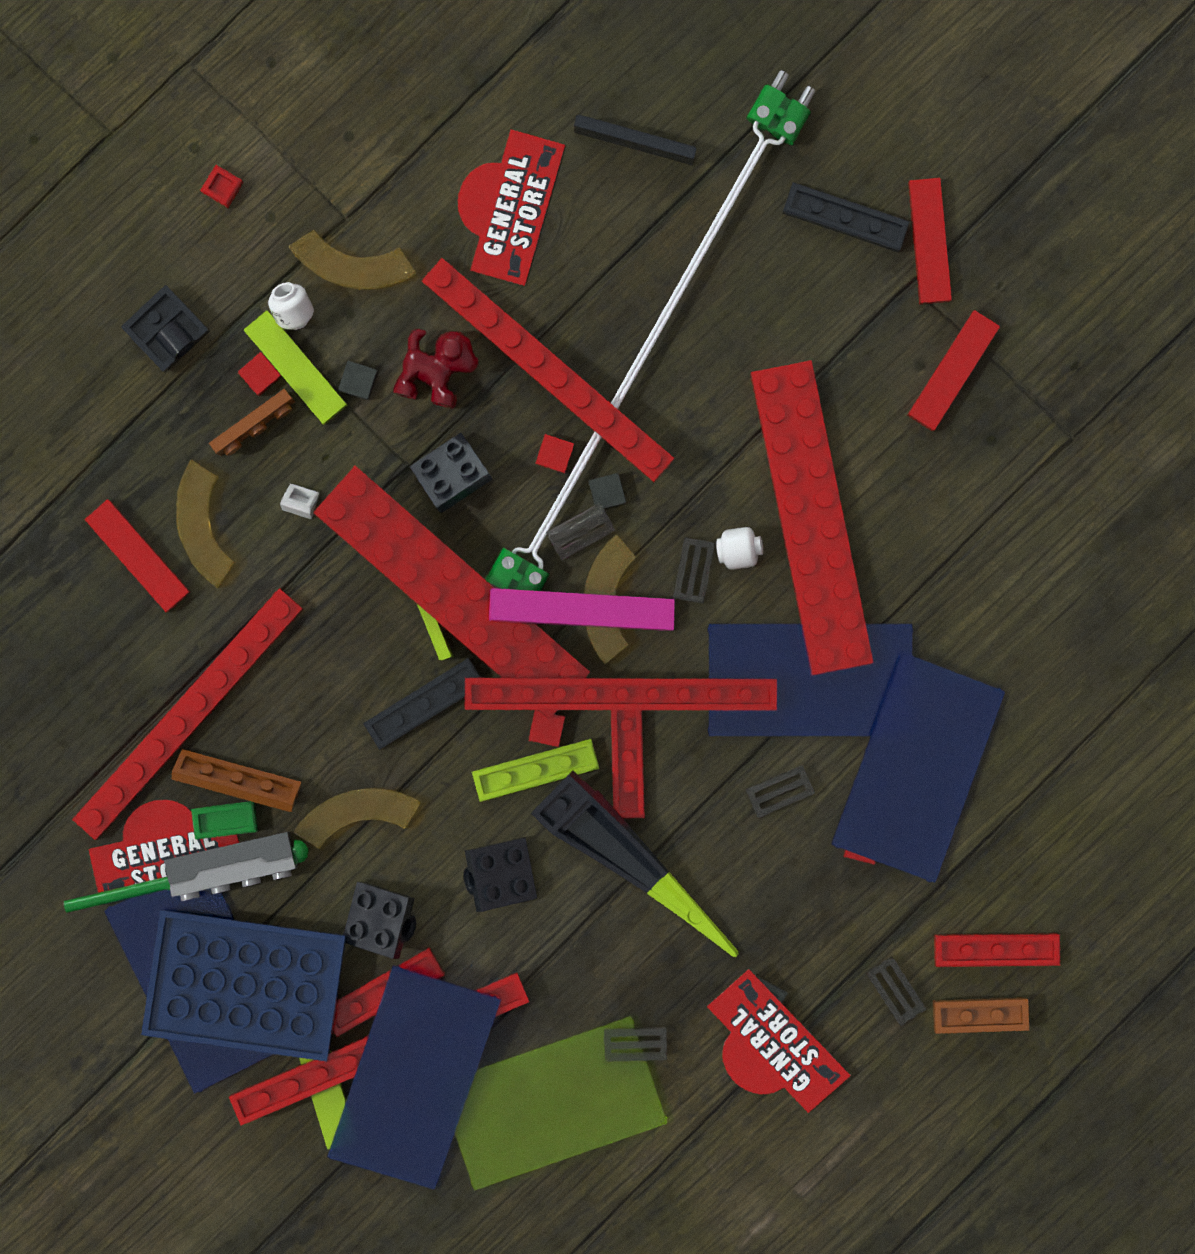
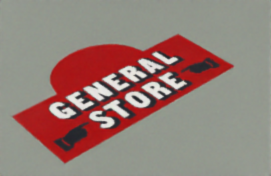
M511 129L501 163L483 164L471 171L465 178L458 195L459 215L464 225L471 232L480 236L470 271L525 286L565 148L564 144Z
M155 800L138 807L128 817L123 830V841L88 850L99 893L166 877L167 872L164 860L237 844L239 841L237 834L195 840L192 812L184 805L175 801Z
M750 969L707 1006L731 1032L724 1043L722 1052L725 1069L737 1085L749 1092L771 1094L785 1088L809 1113L851 1076Z

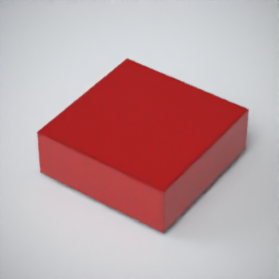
M215 165L200 192L224 207L229 208L244 182L218 165Z
M261 352L238 371L239 375L258 396L263 394L282 377Z
M545 434L535 464L565 474L574 443Z
M535 710L528 741L559 747L565 716L554 714L548 719L540 711Z

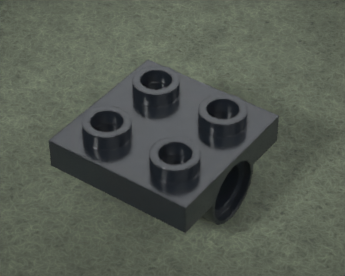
M167 285L161 288L121 326L164 373L171 369L210 332Z
M459 433L410 466L440 513H443L492 480V477L462 433Z
M525 837L465 850L468 867L464 869L463 878L467 891L474 896L476 912H484L537 899Z
M357 881L343 934L347 935L346 943L392 959H399L403 943L409 941L416 930V918L414 915H411L415 898L366 882Z

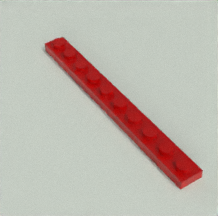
M443 258L422 280L423 284L653 483L675 460L674 457Z
M279 588L72 820L94 840H98L303 611V608Z
M465 678L464 709L777 710V679Z
M518 972L331 1051L328 1061L310 1060L233 1093L229 1096L230 1102L242 1126L529 1002V998Z

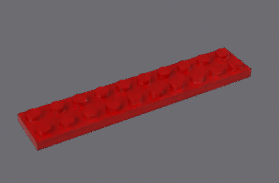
M812 360L751 372L750 376L811 675L872 664L874 662Z
M354 466L313 512L501 678H586L590 673L535 623L489 621L490 589L494 587L358 467ZM557 710L539 711L550 719Z

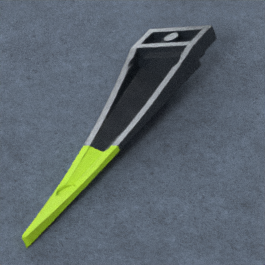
M574 770L531 812L551 834L617 873L680 916L731 956L737 957L739 954L738 950L598 790L594 791Z

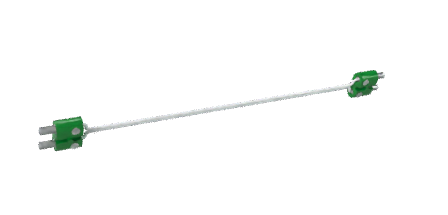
M779 71L772 86L764 85L746 117L753 124V130L759 136V142L614 396L611 404L617 409L765 147L769 143L780 145L784 142L788 145H793L811 114L807 106L815 94V90L812 88L810 91L811 87L807 86L799 101L785 97L786 94L781 92L789 77L787 73L783 76L785 71ZM758 128L763 131L767 130L778 140L767 139L764 141V136ZM596 432L592 435L530 547L527 549L517 547L512 552L505 548L501 550L485 579L493 587L495 586L496 589L542 590L550 574L542 570L543 561L537 555V551L601 439ZM532 551L533 558L539 563V566L537 567L516 555V553H530Z

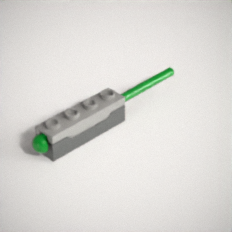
M285 832L164 860L167 872L166 877L64 901V908L66 913L166 889L171 891L172 897L180 895L181 901L200 897V890L211 888L212 894L231 890L229 884L242 881L243 887L261 883V876L272 874L273 880L292 876L291 870L298 868L297 863L300 864L307 859L309 850L307 845L301 840H294L293 846L290 832Z

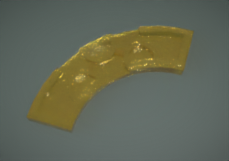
M312 230L288 246L297 259L314 274L326 281L346 288L359 290L382 289L400 284L417 275L400 248L375 257H352L329 246L319 237L315 230Z
M191 460L184 471L177 492V529L191 563L207 581L219 588L236 563L220 548L213 536L209 523V500L213 487L219 477Z
M617 534L607 542L593 562L585 584L584 594L615 596L622 574L630 563L636 559L635 555ZM586 626L591 644L604 664L628 646L619 628Z
M364 788L352 790L330 798L317 806L299 823L293 833L320 849L324 842L337 830L361 820H382L405 829L422 802L412 796L389 789Z

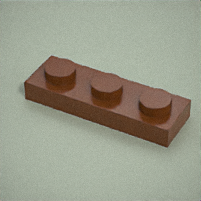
M284 388L209 443L210 446L220 456L223 454L227 456L232 455L242 447L241 441L248 436L254 438L267 429L265 424L275 417L279 420L292 411L291 405L295 403V400Z
M1027 998L933 1001L934 1032L936 1034L1029 1031Z

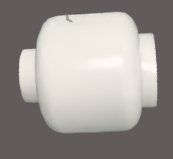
M282 283L274 288L269 297L268 305L270 311L281 328L301 329L313 316L314 308L305 289L298 284Z
M750 527L725 530L721 538L717 539L719 562L725 563L728 569L755 566L758 561V555H763L761 536L755 537L754 531Z

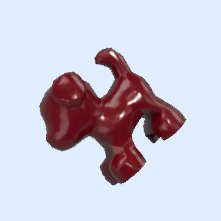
M420 328L412 330L408 337V350L402 364L403 371L394 385L393 393L400 397L416 400L418 388L413 382L418 379L432 387L431 402L433 404L454 409L457 401L456 395L448 389V382L454 372L472 373L479 365V360L473 352L470 339L459 331L443 333L436 341L435 355H429L422 351L419 345L420 340L426 335V331Z

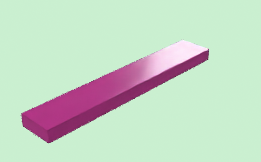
M492 588L490 589L489 621L673 631L675 599Z

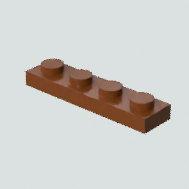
M184 749L181 750L171 778L172 780L292 812L301 788L300 781Z

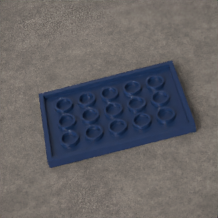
M160 910L141 1035L328 1061L347 935Z

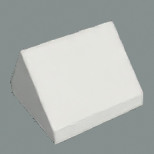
M290 484L281 500V508L283 511L312 519L319 493Z

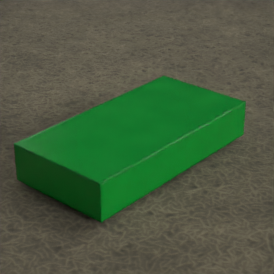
M252 801L191 809L195 840L258 831L255 802Z

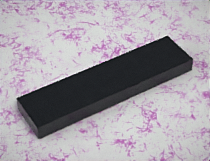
M577 115L574 123V133L693 165L697 149L695 146L583 115Z
M794 182L782 214L898 253L910 222Z
M469 658L363 723L379 750L465 697V678H481Z

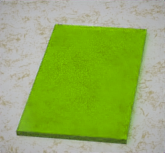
M631 1016L438 1083V1089L442 1094L474 1191L667 1124V1116L664 1115Z

